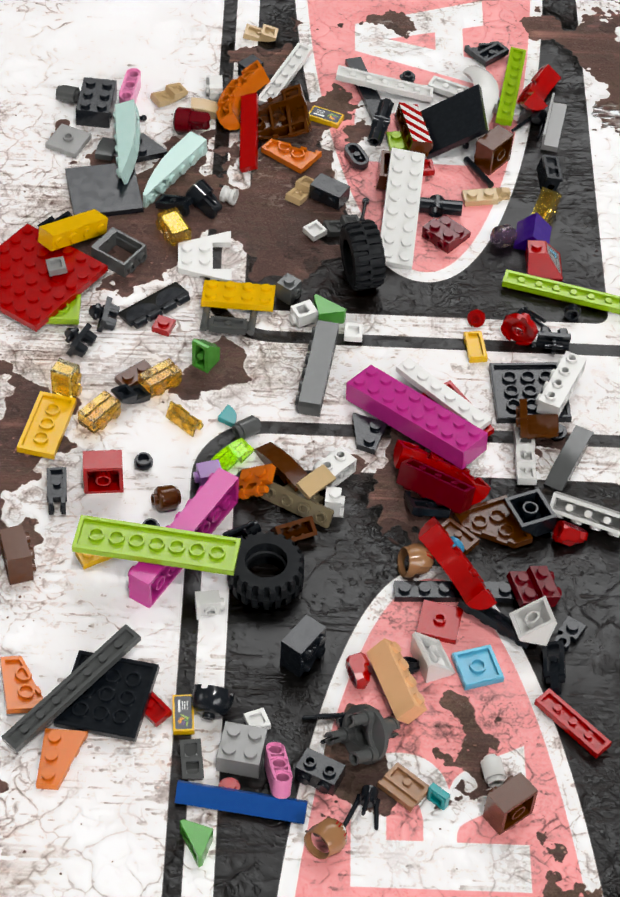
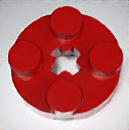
M527 313L506 315L501 325V331L505 338L509 341L511 339L517 341V345L525 346L531 344L538 334L536 324Z

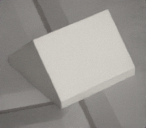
M546 596L509 613L520 641L547 646L557 621Z
M418 632L412 634L410 652L413 658L419 661L420 672L425 683L456 673L440 640Z

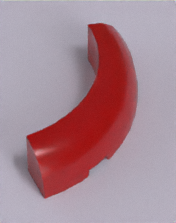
M549 64L540 68L531 79L532 82L520 94L518 103L524 109L538 111L548 106L544 100L561 79Z
M397 439L393 454L395 468L400 469L402 461L413 458L476 488L472 505L480 503L490 492L491 487L482 478H475L469 474L470 470L468 468L461 469L434 452L428 453L420 449L419 445Z
M433 516L421 528L418 539L446 572L462 596L465 604L476 610H485L497 604L491 591L486 589L483 579L457 545L453 547V540Z

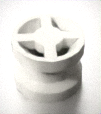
M224 185L220 192L219 200L235 205L239 196V189H230L229 186Z

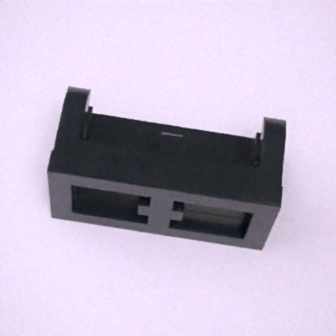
M543 154L537 165L541 191H546L549 185H554L552 190L555 191L560 182L563 181L559 156Z

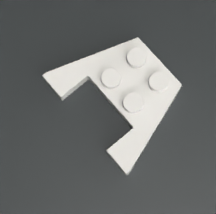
M231 231L179 242L178 273L197 278L203 276L216 281H232L231 269H213V247H231Z

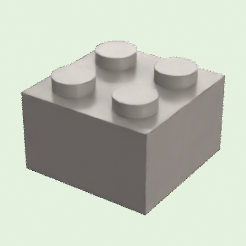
M225 721L216 757V771L259 779L267 744L268 729Z

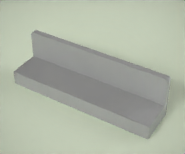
M553 92L540 149L557 152L567 105L555 103V93Z

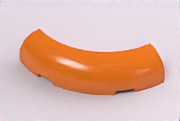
M258 60L243 69L240 77L232 79L218 100L217 104L219 107L216 114L220 124L225 129H240L241 96L255 93L270 82Z

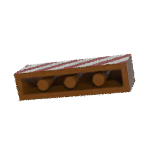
M399 102L395 119L406 149L408 151L424 153L428 157L429 151L433 148V141L429 136L426 122L423 120L418 104Z

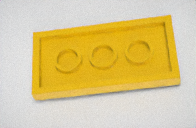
M204 280L201 307L273 312L276 285Z
M40 391L16 447L17 452L54 460L77 404V399Z

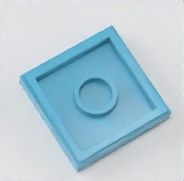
M491 644L452 653L451 658L464 690L504 682V675Z

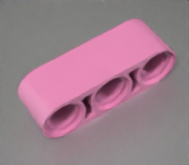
M130 68L126 71L119 91V103L133 99L136 103L141 88V71L139 69Z
M270 742L266 745L264 767L271 794L275 798L286 799L291 795L293 778L286 749L279 742Z

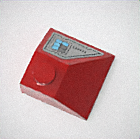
M527 240L525 251L526 274L554 281H562L560 253L546 241Z

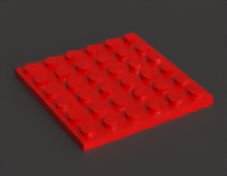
M27 223L0 245V312L37 332L49 322L51 316H56L59 310H63L66 307L67 303L70 304L78 294L84 292L108 271V265L72 246L50 251L38 242L39 229ZM63 256L67 273L49 276L45 259Z

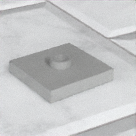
M61 123L45 143V147L76 158L92 136L91 133Z

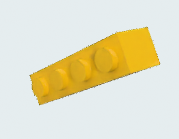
M92 209L39 226L38 242L50 251H54L107 233L108 218L96 209Z

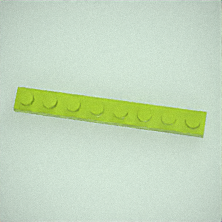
M515 47L510 49L495 123L503 126L512 125L527 51Z
M506 269L502 281L503 287L620 314V296Z

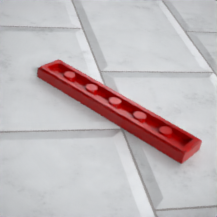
M257 92L241 96V173L258 169L259 96Z

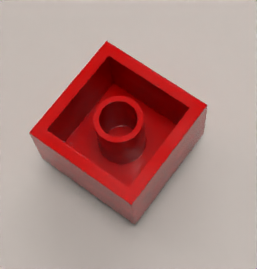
M122 450L83 451L85 494L124 492Z

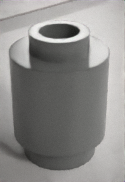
M64 84L57 87V99L74 104L78 102L79 87Z
M251 415L236 422L232 426V432L236 439L244 440L259 433L262 425L257 417Z

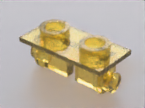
M170 401L165 417L194 437L195 431L197 429L201 430L204 426L202 420L197 419L193 415L191 416L182 405Z

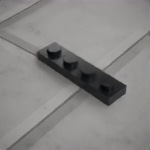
M463 598L460 599L458 607L462 608L465 613L478 618L481 623L497 630L500 635L508 637L516 645L525 649L532 644L518 639L509 617L493 607L485 610L472 609L465 604Z

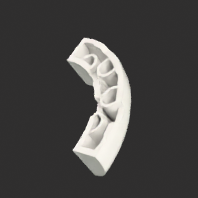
M471 65L466 67L462 73L473 82L474 86L479 84L481 87L488 126L494 115L492 113L493 108L498 104V83L490 72L479 66Z

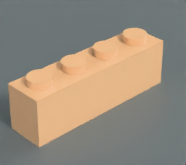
M384 638L366 653L396 719L409 724L427 711L424 704L425 699L416 687L417 682L410 674L409 664L403 658L399 644Z

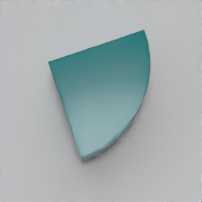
M227 405L218 415V421L230 427L235 425L237 420L236 412L230 405Z

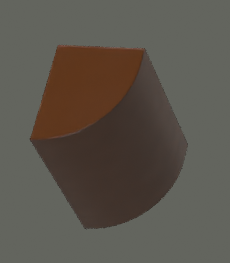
M312 516L270 529L275 535L282 534L286 536L285 539H291L293 542L318 535Z

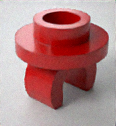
M479 309L470 311L467 316L468 323L473 327L482 326L486 319L485 313Z

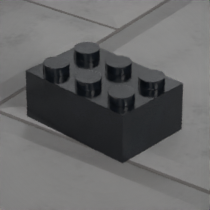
M84 77L76 106V125L110 128L117 99V80Z

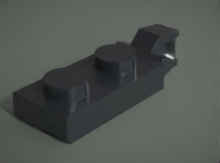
M563 640L548 642L547 646L542 645L544 678L546 684L551 685V690L557 695L562 694L561 683H565L566 678Z

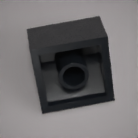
M539 488L504 498L506 506L521 530L535 537L553 532L557 516Z

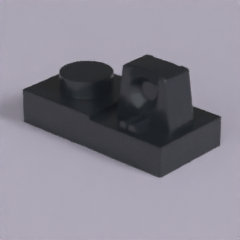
M164 194L155 202L156 209H164L165 211L176 210L178 216L187 217L190 214L189 206L193 203V198Z

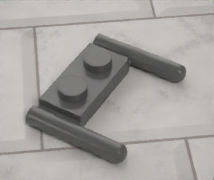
M204 307L200 324L201 331L209 330V332L217 334L245 335L247 333L250 336L254 335L258 311L251 310L249 321L244 318L211 316L209 318L211 307Z

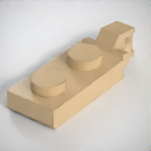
M496 187L462 190L461 195L465 207L495 205L502 200H510L511 192L510 188Z

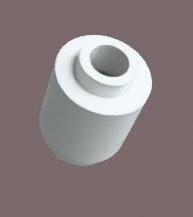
M496 754L484 756L480 764L485 782L490 788L501 786L506 778L501 757L496 756Z

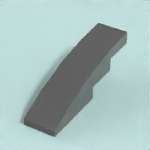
M578 425L575 426L558 455L544 483V487L553 491L563 492L576 466L579 465L594 432Z

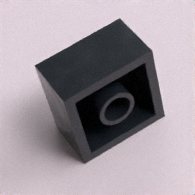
M306 614L281 641L280 665L299 678L304 672L307 673L312 668L313 662L317 658L320 659L325 653L326 626Z

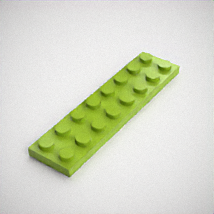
M81 515L72 544V552L234 576L241 538Z

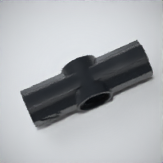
M381 99L377 112L374 114L367 140L372 146H381L384 134L387 132L391 119L390 115L394 106L391 99Z
M438 194L432 195L430 198L420 197L419 212H426L435 218L441 217L443 214L461 216L463 201L445 200Z

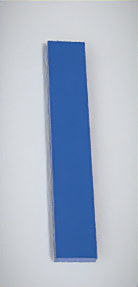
M182 780L177 782L175 803L300 824L305 823L308 804L306 800L293 798L278 799L269 794Z

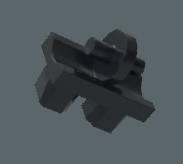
M109 296L106 298L105 305L101 306V304L96 303V305H92L89 308V315L94 320L99 318L96 329L98 332H102L103 328L113 331L117 319L109 316L116 318L120 306L112 304L113 298Z
M87 323L80 333H78L79 329L77 327L65 330V341L67 343L72 342L70 349L66 353L71 357L75 353L81 358L85 355L88 347L82 342L84 341L92 346L97 338V335L90 331L92 325Z
M542 326L540 331H538L536 347L551 349V354L555 355L556 350H569L571 334L568 333L566 328H560L557 332H550L549 327Z

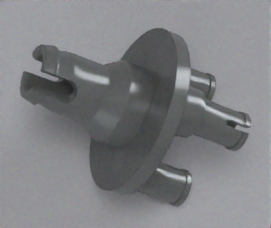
M354 705L346 712L342 727H339L336 731L325 733V738L331 736V738L325 739V743L329 746L340 742L345 744L349 752V761L352 765L361 763L366 765L380 761L386 754L389 739L399 735L397 732H392L400 729V724L394 717L383 718L378 710L371 705Z

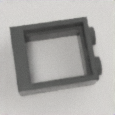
M112 227L91 246V257L108 265V269L125 278L139 264L146 260L147 247L142 242ZM117 245L133 255L125 262H122L107 253Z

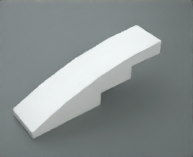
M514 424V457L517 485H537L535 438H521L520 428H516V424Z

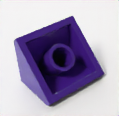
M537 212L518 221L513 248L526 250L527 240L546 241L549 244L552 227Z

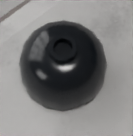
M195 684L193 686L191 695L192 706L198 713L202 714L203 719L213 721L215 717H222L231 709L235 695L234 692L230 694L231 690L214 685H208L207 688H201L202 684Z

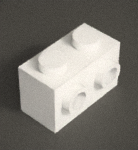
M340 446L335 451L329 452L323 460L316 462L313 466V471L324 464L337 478L328 487H336L356 471L357 459Z

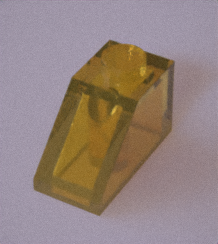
M542 187L532 214L537 212L548 223L558 207L562 194Z

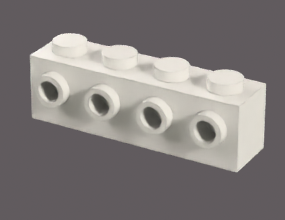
M566 351L563 357H559L556 364L557 368L551 371L550 381L545 382L542 389L543 393H539L536 398L535 404H538L537 413L557 414L559 418L584 373L587 358Z
M558 491L553 493L550 506L558 518L563 519V517H567L575 524L582 525V523L590 525L589 528L600 531L603 529L608 531L609 535L619 538L620 512Z

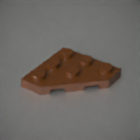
M507 495L473 505L471 509L462 513L453 514L455 521L473 535L514 549L530 544L533 540L531 534L521 530L506 506L504 498H507Z

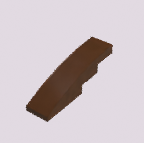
M272 442L254 449V452L265 465L272 463L276 467L274 476L278 475L283 483H288L295 492L299 490L296 484L308 474L290 455Z

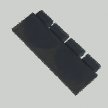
M174 282L120 311L118 316L130 327L134 325L138 329L148 324V321L151 322L157 319L159 314H166L177 308V305L181 306L190 301L189 292L179 283Z

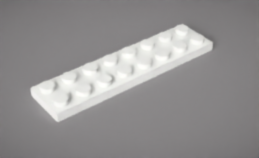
M391 148L380 232L386 259L385 266L407 270L412 269L425 161L424 153Z

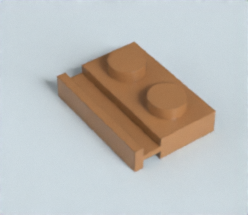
M398 762L377 783L378 788L410 812L427 796L429 788L428 784Z

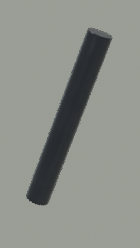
M468 156L463 159L488 188L494 186V183Z

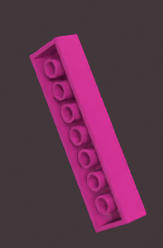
M373 365L368 366L346 383V400L461 469H464L487 450V432Z
M218 468L215 473L209 475L207 482L198 488L196 495L187 501L185 508L178 512L174 521L166 527L212 534L238 503L239 477ZM138 562L128 572L129 598L150 609L183 568Z

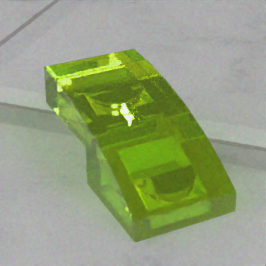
M240 438L223 448L211 460L219 459L221 468L228 472L238 461L240 463L244 462L255 450L243 438Z

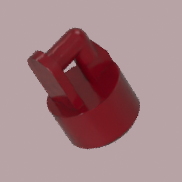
M178 107L174 113L173 127L176 132L189 133L190 131L193 132V130L202 129L208 130L211 117L207 112L194 111L193 108Z

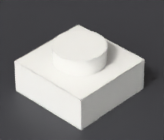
M315 220L303 227V233L314 242L327 235V229Z
M345 323L344 341L362 342L363 324Z
M264 708L244 713L243 718L246 725L271 729V723Z

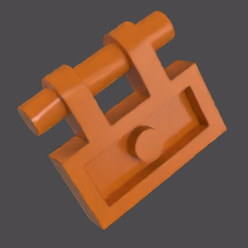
M270 463L242 469L239 478L240 490L238 492V499L245 500L249 499L250 496L260 497L268 493L269 487L267 485L272 484L276 467Z

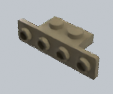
M272 482V484L267 485L269 492L260 496L303 518L312 516L314 523L324 528L330 526L334 515V510L323 506L325 497L317 493L308 500L300 490L295 492L289 484L283 487Z

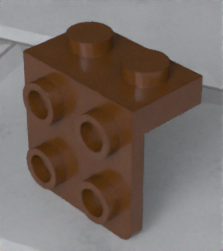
M519 399L520 406H516V428H520L521 438H553L559 436L557 414L528 415L527 399Z

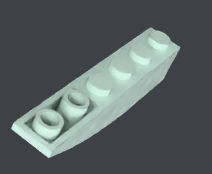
M134 99L115 104V112H113L116 122L114 123L116 132L114 138L117 144L115 145V151L118 155L116 157L118 166L116 172L124 185L128 184L140 147V118Z
M190 131L169 150L156 166L143 192L144 208L154 203L156 198L174 184L181 175H184L191 166L195 165L202 156L206 155L208 150L207 139Z

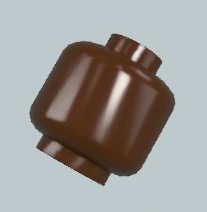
M173 485L158 486L155 488L154 494H151V503L159 511L174 510L181 503L180 490L176 489Z

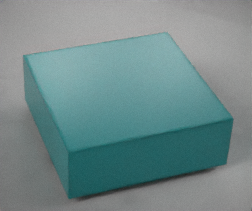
M433 782L428 788L427 799L440 809L445 810L449 806L451 794Z

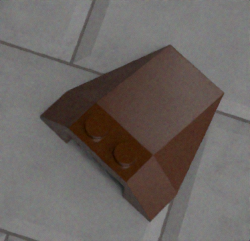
M301 84L281 90L280 95L273 99L270 97L266 99V103L258 106V140L297 137L312 132L309 110Z

